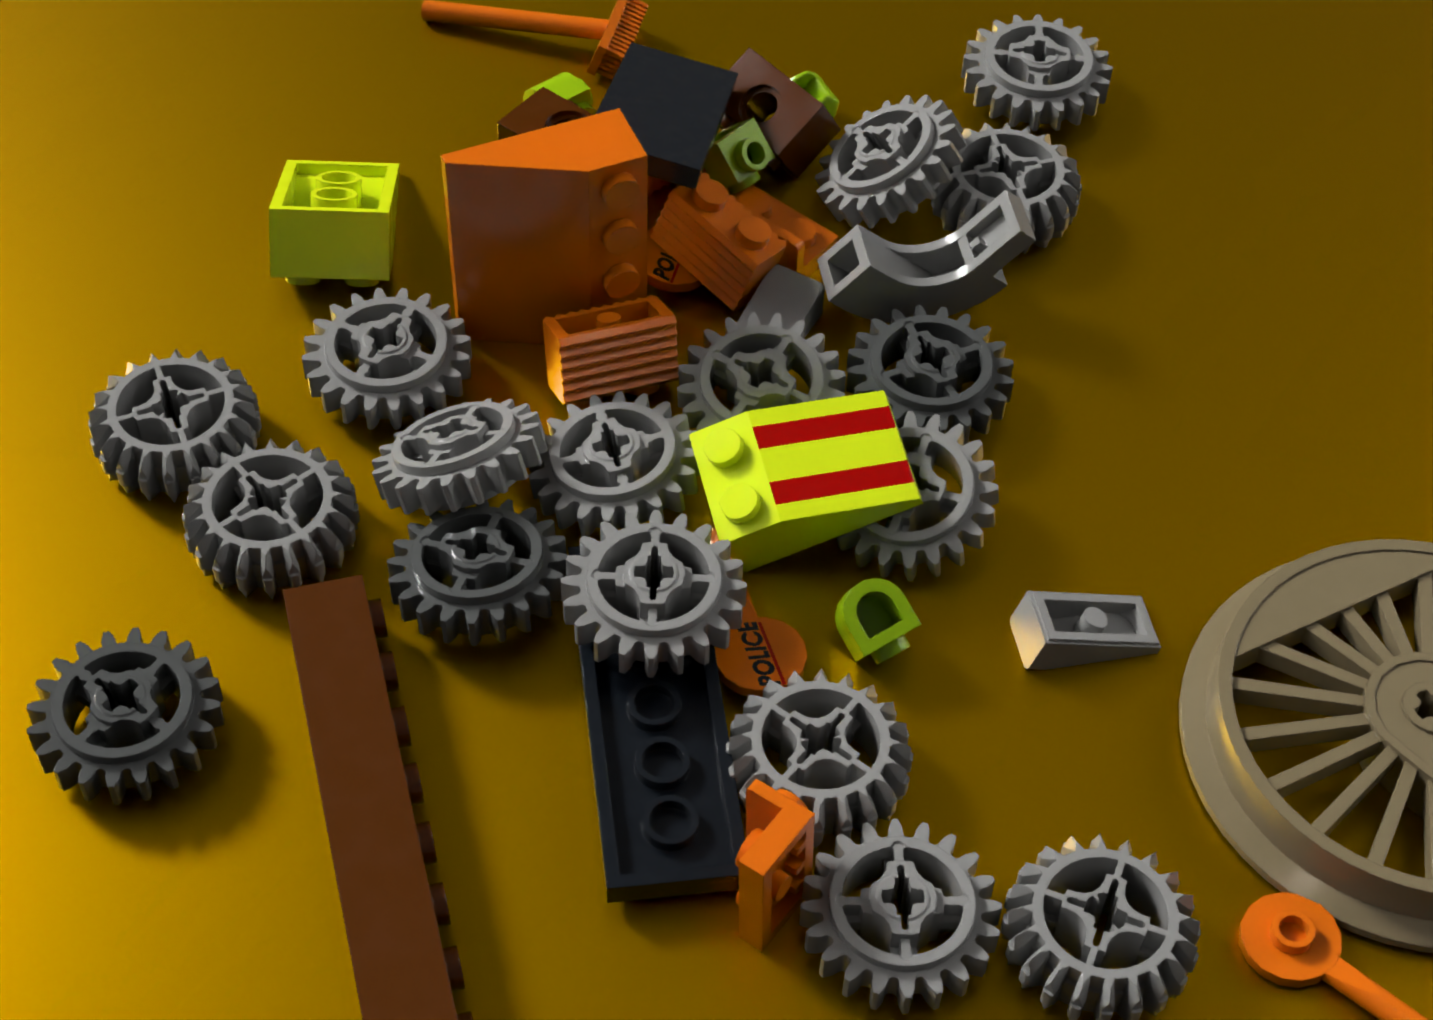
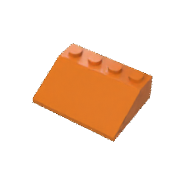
M620 108L441 155L455 317L463 318L465 335L470 336L471 340L544 344L543 319L546 316L555 317L557 314L566 315L569 311L578 312L580 309L601 308L604 304L613 305L615 302L635 301L638 297L647 298L648 155Z

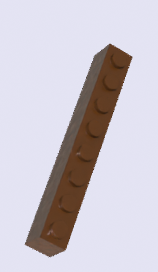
M362 574L283 589L282 592L362 1020H473L471 1011L456 1013L452 992L465 989L463 972L457 945L442 948L438 928L451 925L443 882L429 884L425 866L437 863V856L430 822L416 823L412 806L423 804L424 796L417 763L413 762L403 765L400 748L412 746L404 705L391 708L388 693L400 690L392 651L379 653L376 639L388 637L381 598L367 599Z

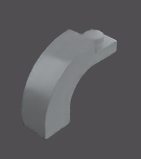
M1005 190L961 228L939 240L917 245L897 244L887 241L857 224L819 257L817 262L829 302L856 316L869 320L876 318L890 323L893 309L899 310L907 318L914 316L916 305H921L926 311V315H936L941 307H947L948 316L984 302L1008 285L1002 268L1035 242L1036 238L1022 200Z

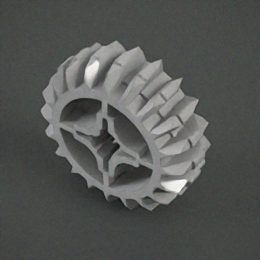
M1007 122L1002 129H994L987 123H984L980 132L964 128L962 136L966 141V146L958 151L963 162L957 166L949 167L948 171L953 177L952 181L940 183L935 189L937 197L930 199L933 215L940 217L943 230L957 231L1003 191L1007 190L1022 200L1036 241L1032 244L1046 248L1050 239L1062 238L1068 225L1072 224L1073 217L1077 215L1082 191V184H1080L1081 176L1077 170V160L1067 156L1066 146L1061 144L1052 145L1050 134L1041 136L1031 134L1030 126H1027L1022 131L1011 129ZM1029 247L1022 251V253L1026 254Z
M175 349L170 358L161 360L151 353L149 362L142 366L127 362L126 376H108L107 390L95 393L94 410L89 412L88 426L92 437L90 439L94 456L99 459L102 469L108 475L109 480H118L126 493L134 492L141 488V492L144 493L149 501L154 499L160 492H166L175 503L181 492L189 491V485L200 483L202 467L220 468L221 452L237 457L242 454L245 442L253 450H256L257 438L261 437L260 430L262 429L257 396L252 391L251 385L247 384V380L243 377L241 370H230L223 357L209 362L201 350L191 358H184Z
M270 438L266 448L253 450L245 442L241 455L233 457L221 452L220 468L202 467L200 483L188 486V504L183 506L184 513L182 514L187 548L189 552H192L193 558H196L197 565L203 571L204 576L214 575L215 581L220 584L222 590L237 584L238 589L247 598L255 589L264 588L269 597L273 599L279 587L302 586V581L308 578L316 582H323L326 575L325 567L342 568V562L345 558L344 552L354 549V542L356 540L355 530L358 529V523L360 522L355 488L350 482V478L345 477L344 470L340 467L338 460L327 461L320 447L304 453V449L300 446L297 439L287 448L283 449L278 448L272 438Z
M822 668L815 676L814 681L806 682L794 670L790 678H788L787 687H783L769 679L766 687L763 689V697L749 694L747 701L743 705V714H735V719L730 726V742L726 743V753L732 754L733 761L732 765L728 768L730 777L736 780L737 792L740 793L739 804L742 807L743 814L746 813V789L755 779H758L775 790L784 789L792 792L805 803L810 811L815 813L813 845L815 850L823 842L824 835L833 834L836 837L841 833L851 839L852 828L861 832L862 823L868 822L876 829L878 818L890 821L891 816L896 811L897 800H902L903 796L907 793L909 784L907 773L911 771L913 762L911 746H908L909 733L907 724L896 721L897 712L894 708V702L877 704L878 694L875 691L874 684L860 691L853 689V681L849 673L839 683L829 682ZM853 740L869 756L873 765L871 768L859 760L860 753L850 746ZM768 747L780 754L779 761L787 767V771L783 775L778 773L768 761L765 755Z
M1101 834L1091 840L1089 849H1084L1071 835L1063 843L1061 853L1045 846L1043 851L1038 853L1036 864L1026 862L1019 870L1016 884H1013L1012 888L1008 889L1004 902L1006 914L1003 915L1001 934L1002 938L1008 941L1005 951L1007 965L1022 966L1019 975L1021 989L1036 986L1043 987L1040 997L1043 1010L1054 1005L1059 1000L1068 1005L1067 1016L1069 1020H1078L1082 1011L1093 1012L1095 1020H1111L1113 1012H1116L1123 1020H1139L1143 1009L1156 1017L1159 1012L1165 1009L1169 997L1176 999L1177 995L1183 992L1188 980L1187 975L1189 972H1193L1199 957L1196 945L1201 935L1200 921L1191 918L1195 908L1193 895L1177 893L1180 885L1178 871L1158 874L1156 872L1158 866L1156 852L1140 860L1132 856V847L1129 839L1121 844L1118 851L1107 849ZM1101 915H1106L1107 922L1100 945L1095 946L1093 945V939ZM1111 967H1122L1120 969H1107Z

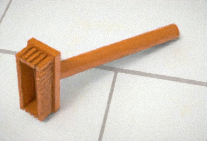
M424 0L421 8V17L423 21L600 40L587 73L594 76L598 73L613 80L631 42L634 43L649 5L640 0H617L609 19Z

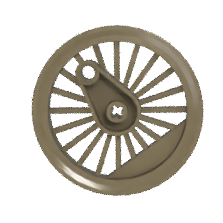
M1375 539L1327 547L1280 565L1256 577L1228 598L1203 627L1191 650L1181 683L1179 732L1183 755L1193 785L1208 814L1238 854L1267 882L1281 892L1298 894L1321 904L1334 917L1338 926L1352 933L1387 945L1418 952L1433 953V543L1405 539ZM1412 594L1415 652H1413L1393 604V601ZM1369 612L1372 613L1384 644L1361 618L1362 615ZM1337 627L1353 647L1329 630ZM1303 643L1331 664L1290 647ZM1257 662L1322 689L1233 677L1232 674ZM1234 703L1332 717L1240 728ZM1350 740L1268 779L1251 754V752ZM1358 762L1364 770L1312 824L1307 822L1283 799ZM1379 783L1391 793L1368 857L1365 858L1340 845L1328 836ZM1405 806L1423 819L1425 878L1383 866Z

